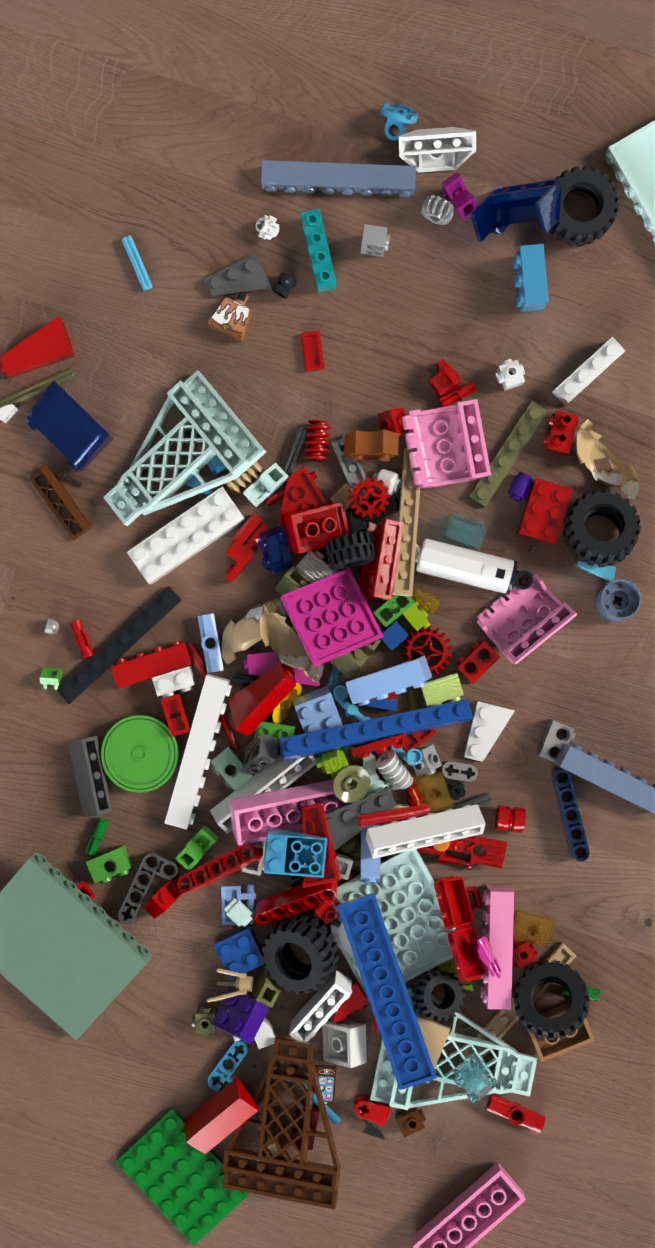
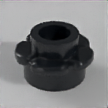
M456 781L451 782L447 789L448 796H451L453 800L463 798L466 794L464 784L461 782L457 783Z

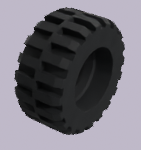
M577 166L572 167L571 171H563L560 176L553 180L544 197L542 215H545V225L550 226L549 232L551 234L556 233L558 235L556 239L559 241L565 239L568 245H572L574 242L577 243V246H583L586 242L588 245L594 243L596 239L599 240L604 236L617 217L616 213L619 210L617 200L619 195L618 192L614 193L616 186L613 182L609 183L607 181L609 177L606 174L604 176L600 175V170L596 168L594 171L589 170L590 167L583 166L582 170H579ZM574 191L589 194L597 205L596 217L587 222L572 219L566 213L563 206L565 196Z
M593 490L592 495L587 492L582 495V498H578L567 514L563 529V536L566 537L565 544L566 546H571L569 551L572 555L577 554L579 561H588L587 565L593 566L594 563L598 564V567H605L606 563L609 566L616 565L617 561H623L631 553L639 538L641 526L639 525L640 516L635 515L637 509L635 506H630L631 501L627 498L622 499L620 497L621 494L617 492L615 495L611 494L610 490H604L603 493H600V490ZM592 516L609 518L618 528V538L609 542L594 539L585 529V520Z
M293 915L280 921L266 935L262 944V960L265 961L264 967L266 971H269L271 979H275L280 987L284 986L285 990L289 992L295 991L297 994H308L318 990L330 978L338 966L339 952H336L338 946L337 942L333 940V934L327 931L328 928L324 924L321 925L319 920L315 918L312 920L310 916L306 915L302 917L301 915ZM289 943L302 947L309 955L312 965H306L297 960L290 950Z
M545 960L539 965L538 963L532 964V968L525 969L523 976L518 978L517 986L514 988V1005L522 1025H525L530 1033H535L537 1037L542 1039L543 1037L548 1038V1040H554V1038L564 1039L566 1035H573L576 1029L581 1028L584 1024V1020L588 1015L589 993L584 979H581L580 974L576 970L573 971L570 965H562L560 961L554 960V963H549V960ZM546 983L562 985L570 996L568 1010L563 1015L555 1018H548L539 1014L533 1005V995L539 986Z

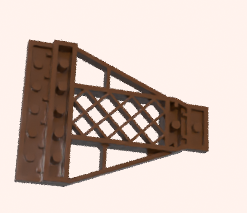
M280 1037L275 1038L273 1058L253 1097V1101L256 1104L266 1085L262 1121L249 1119L236 1129L227 1149L224 1151L222 1168L224 1170L223 1188L336 1209L341 1166L315 1064L312 1061L314 1043ZM279 1081L286 1089V1092L280 1096L273 1087ZM286 1081L297 1083L290 1088ZM297 1085L305 1093L300 1099L292 1091ZM287 1093L295 1102L289 1107L282 1100V1097ZM314 1093H316L325 1132L311 1129ZM272 1095H274V1097L276 1098L273 1102ZM304 1097H306L305 1108L300 1102ZM277 1101L284 1109L278 1116L271 1107ZM295 1104L303 1113L297 1119L289 1110ZM285 1112L292 1121L287 1127L279 1119ZM270 1114H271L272 1117L274 1118L271 1122H270ZM304 1116V1123L302 1128L298 1120H300ZM274 1121L282 1130L276 1136L269 1127ZM245 1124L261 1127L258 1152L234 1146ZM293 1124L301 1133L295 1139L287 1130ZM283 1132L290 1141L285 1147L277 1139ZM269 1134L272 1139L267 1142ZM302 1136L300 1148L299 1145L296 1143V1140ZM310 1136L327 1138L334 1166L308 1161ZM272 1141L280 1150L275 1155L267 1147ZM291 1144L298 1152V1155L294 1158H291L285 1150Z

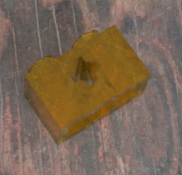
M437 770L436 773L429 776L423 775L418 777L420 781L417 783L420 794L424 793L426 800L423 803L428 804L431 813H441L447 809L454 808L441 770ZM435 788L436 791H439L437 793V797L435 798L433 797V795H429L432 793L431 789Z
M515 909L513 917L514 939L520 941L530 939L533 940L532 943L544 946V943L550 944L555 921L549 917ZM534 925L535 928H536V930L533 929V930L530 932V931L528 930V927H529V928H532V926Z

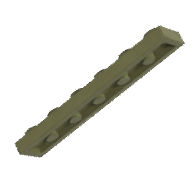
M531 401L491 462V476L481 478L469 498L486 507L548 412L546 409Z

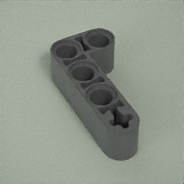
M150 851L146 854L119 910L118 918L122 923L130 924L136 918L155 875L165 879H172L176 876L179 870L177 861L156 851ZM151 856L156 858L157 864L150 865L147 858ZM172 865L175 871L167 873L165 866ZM146 874L149 882H141L139 876ZM138 892L141 895V899L134 900L131 893ZM129 906H133L130 916L126 917V911Z

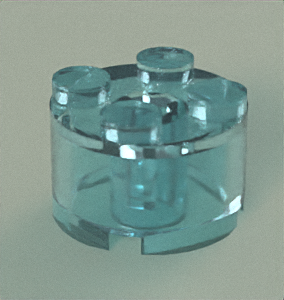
M473 1053L454 1068V1082L459 1088L463 1087L466 1090L468 1098L473 1103L481 1100L498 1085L495 1077L491 1079L489 1075L491 1070L478 1056L474 1058Z

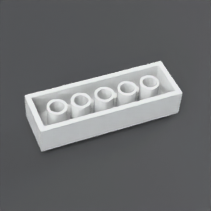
M222 486L130 549L127 553L148 584L152 585L245 521V518Z

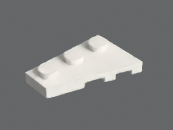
M477 701L463 757L483 762L515 711Z

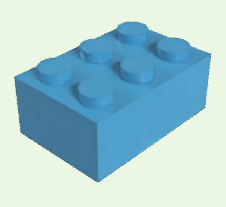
M544 244L520 246L512 260L513 269H516L517 276L514 277L515 288H518L519 294L516 295V306L520 307V312L543 311L549 302Z

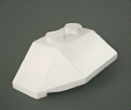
M457 127L419 129L398 136L399 157L410 166H416L418 173L457 170L476 152L475 130Z

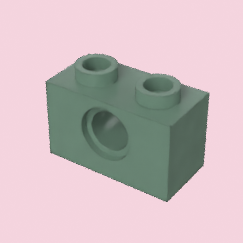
M230 746L211 760L213 764L211 766L212 770L217 775L221 774L225 780L223 782L230 790L233 788L236 791L254 775L248 770L242 769L243 761ZM229 764L234 765L236 773L228 774L226 766Z

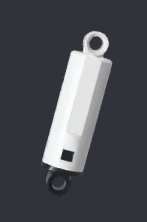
M427 538L423 540L421 546L416 544L415 562L417 563V572L508 595L512 587L518 590H525L533 583L532 574L526 570H517L518 562L515 560ZM520 575H524L527 578V583L524 586L518 583Z

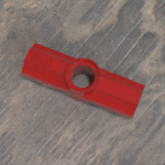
M492 1094L488 1099L486 1110L510 1120L515 1125L520 1124L538 1133L543 1130L546 1120L544 1115L523 1107L519 1102L509 1101L496 1094ZM514 1110H520L518 1116L511 1115Z

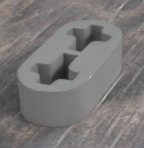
M446 761L441 767L442 774L449 779L472 782L478 776L476 767L467 763ZM449 765H452L454 769H458V773L451 772V775H448L445 767L448 768ZM468 768H471L474 775H470L467 778V775L461 773V770L467 771Z

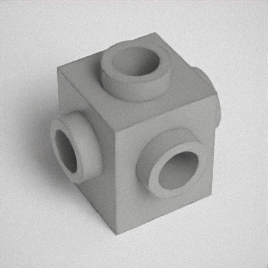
M434 744L419 748L418 750L422 753V760L418 765L413 766L416 775L425 774V776L436 773L435 769L442 766Z

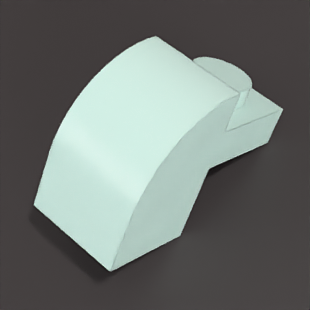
M275 462L243 494L257 507L270 497L289 476Z

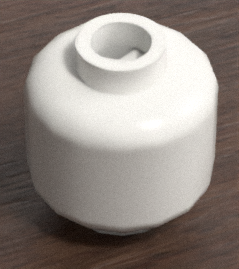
M381 469L378 473H374L373 477H377L378 481L382 480L384 482L383 486L389 488L386 493H389L390 496L398 493L401 479H399L397 473L386 469ZM374 486V491L380 492L379 488Z

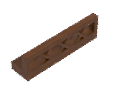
M45 463L39 467L40 471L29 479L69 536L75 541L92 529V526L50 466ZM44 474L48 480L47 487L40 486L36 479ZM50 490L56 491L59 495L58 503L49 500ZM61 506L68 508L70 511L69 518L61 517L59 514ZM72 521L78 522L82 528L75 535L70 529Z

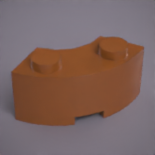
M387 430L373 432L353 431L345 435L344 457L352 459L353 462H363V460L390 461V458L398 456L399 434Z

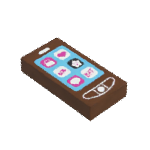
M317 1065V1076L324 1103L327 1106H334L337 1067Z

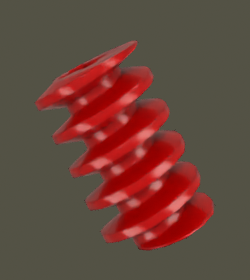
M308 420L312 426H308L307 430L312 433L306 435L311 441L305 442L309 449H305L304 453L309 456L304 457V459L312 461L326 460L328 457L324 456L323 453L329 452V449L325 448L324 445H328L330 442L325 440V438L331 437V434L327 433L326 430L332 429V427L327 425L325 421Z

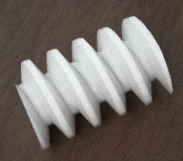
M388 749L389 751L383 752L376 760L375 766L379 769V772L386 779L392 790L406 789L411 786L413 777L395 751Z

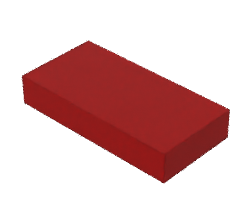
M320 331L301 333L306 372L325 370Z

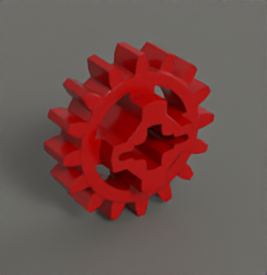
M367 475L364 481L358 478V484L352 483L355 488L348 490L352 496L347 497V499L352 501L349 506L355 508L354 512L356 514L360 513L362 518L367 514L369 518H372L373 513L379 516V510L385 512L383 506L384 504L389 505L386 498H389L390 494L386 493L389 488L383 486L384 482L382 480L378 481V478L375 476L371 480ZM373 485L378 487L380 492L374 491ZM358 502L364 503L365 509L360 507Z

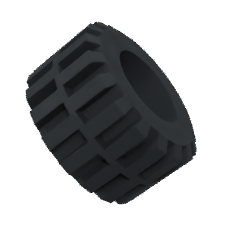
M361 531L344 534L331 539L325 544L330 568L332 569L354 568L370 563L377 558V551L371 532Z
M436 969L424 972L425 975L420 974L418 976L419 981L414 982L413 985L416 987L411 992L414 993V997L411 998L413 1002H416L414 1007L419 1010L418 1013L436 1021H447L449 1018H454L456 1016L455 1012L459 1013L461 1011L460 1005H464V1001H462V997H465V993L462 992L464 986L459 984V978L454 977L455 975L448 971ZM441 984L445 990V998L439 1006H435L431 999V993L436 985Z

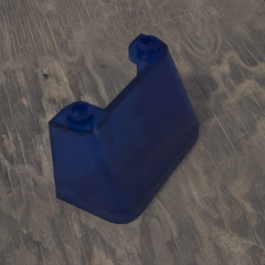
M55 381L47 387L25 416L28 419L26 423L33 430L37 428L69 459L67 463L74 470L78 468L83 471L114 439Z

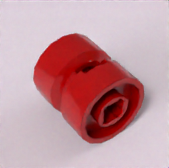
M498 805L495 829L507 831L510 828L512 832L523 833L526 822V809L514 807L510 810L509 806Z

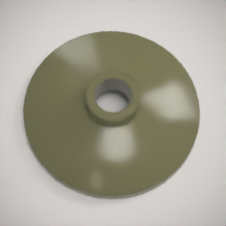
M349 765L342 768L333 780L334 794L338 799L346 803L361 800L370 788L368 772L358 765ZM352 779V782L347 784L348 780Z

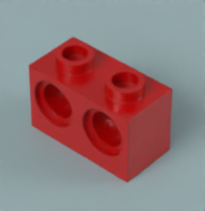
M485 641L474 643L470 648L472 651L467 656L465 654L456 661L458 663L456 668L471 684H474L500 658ZM483 648L488 651V657L484 660L479 657V651ZM468 662H472L475 666L474 671L471 673L465 671V665Z
M181 693L161 699L171 736L191 731V724Z

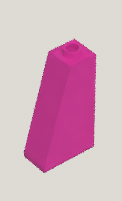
M276 652L247 654V658L244 659L245 670H249V674L258 676L264 675L281 663ZM293 669L296 683L320 686V681L317 683L312 681L311 678H307L304 670Z

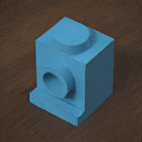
M217 455L207 463L214 477L228 470Z

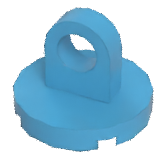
M390 102L383 103L380 111L384 116L388 117L385 125V134L390 140H398V136L405 133L407 123H416L419 116L418 113H415L413 109L407 106L394 104L393 107L390 106ZM392 125L398 126V135L392 134Z

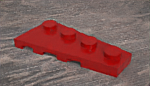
M323 802L302 807V833L327 838L324 878L304 876L303 888L341 880Z

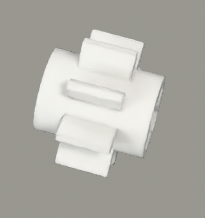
M264 215V217L259 218L256 222V230L259 231L258 237L269 240L276 237L279 232V224L275 223L277 218L271 215Z

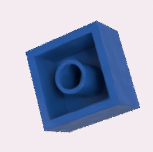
M250 924L215 940L214 947L225 970L246 973L265 964V961L262 960V948ZM228 975L230 980L236 978V976Z

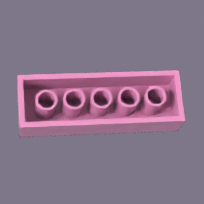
M334 779L229 800L233 835L238 846L266 840L267 829L302 832V807L323 802L324 810L328 812L346 804V802L341 801L334 794Z
M486 885V890H483V902H485L486 909L482 910V921L485 924V929H482V936L485 935L502 971L500 978H497L496 974L493 978L485 964L487 974L481 976L484 986L480 987V997L488 1009L511 1010L514 891L509 885Z
M497 1162L411 1237L412 1247L471 1248L526 1200L523 1190Z

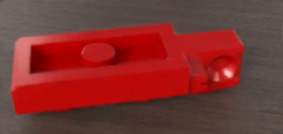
M400 734L353 748L351 753L353 757L363 759L370 757L369 753L377 751V754L389 751L388 747L390 746L400 749L406 746L404 735Z

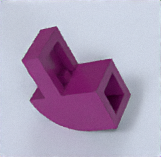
M458 172L441 183L444 189L442 194L445 200L451 202L455 207L454 212L463 221L479 210L475 197L466 190L463 179Z

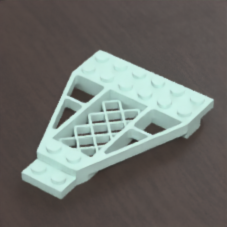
M198 370L184 383L180 380L167 392L168 397L130 468L121 476L118 484L104 496V499L126 526L130 525L141 514H150L237 479L266 453L261 444ZM175 403L185 418L167 434L161 426L172 405ZM187 430H192L191 438H184V433ZM158 431H160L164 437L149 450ZM197 432L203 439H196ZM174 442L177 443V451H169L170 446ZM183 443H190L189 452H182ZM195 443H203L202 452H194ZM163 455L162 465L155 464L156 459ZM217 455L230 473L206 483L199 475V471ZM169 456H176L175 465H168ZM181 456H188L187 465H180ZM149 468L148 477H141L142 472ZM155 468L162 469L160 478H154ZM167 469H174L173 478H166ZM193 476H196L200 481V486L171 497ZM153 482H160L159 491H152Z
M407 988L415 1014L426 1018L418 1013L419 1010L415 1009L414 1005L416 1002H413L411 998L414 997V993H411L412 989ZM431 993L432 1001L440 1005L443 1001ZM455 1012L456 1016L453 1018L452 1027L447 1037L448 1040H446L444 1046L452 1042L457 1050L450 1055H447L444 1049L442 1050L445 1058L437 1063L435 1069L437 1068L439 1073L435 1072L437 1078L433 1079L440 1081L438 1096L410 1101L413 1086L399 1090L382 1040L370 1100L387 1103L390 1107L408 1110V1108L494 1093L504 1094L511 1092L530 1096L538 1058L537 1056L517 1052L515 1048L462 1013ZM457 1018H460L490 1039L485 1040L455 1033ZM455 1041L467 1044L459 1048ZM474 1045L485 1048L478 1052ZM471 1046L476 1054L466 1059L462 1051ZM490 1050L495 1058L485 1063L481 1055ZM460 1054L464 1062L455 1067L450 1059ZM479 1058L483 1066L474 1071L469 1063ZM448 1061L453 1069L443 1074L439 1066ZM492 1064H494L493 1074L488 1068ZM467 1065L472 1073L462 1078L458 1070ZM486 1069L491 1077L481 1082L477 1074ZM456 1072V1074L458 1075V1077H456V1076H451V1075ZM475 1076V1078L477 1079V1081H475V1080H470V1079ZM444 1083L478 1089L442 1096Z

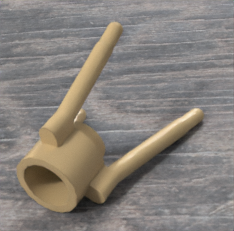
M218 968L217 972L239 978H236V981H223L216 984L218 986H236V990L239 991L208 998L207 1002L246 995L247 992H252L253 977L247 976L246 973Z

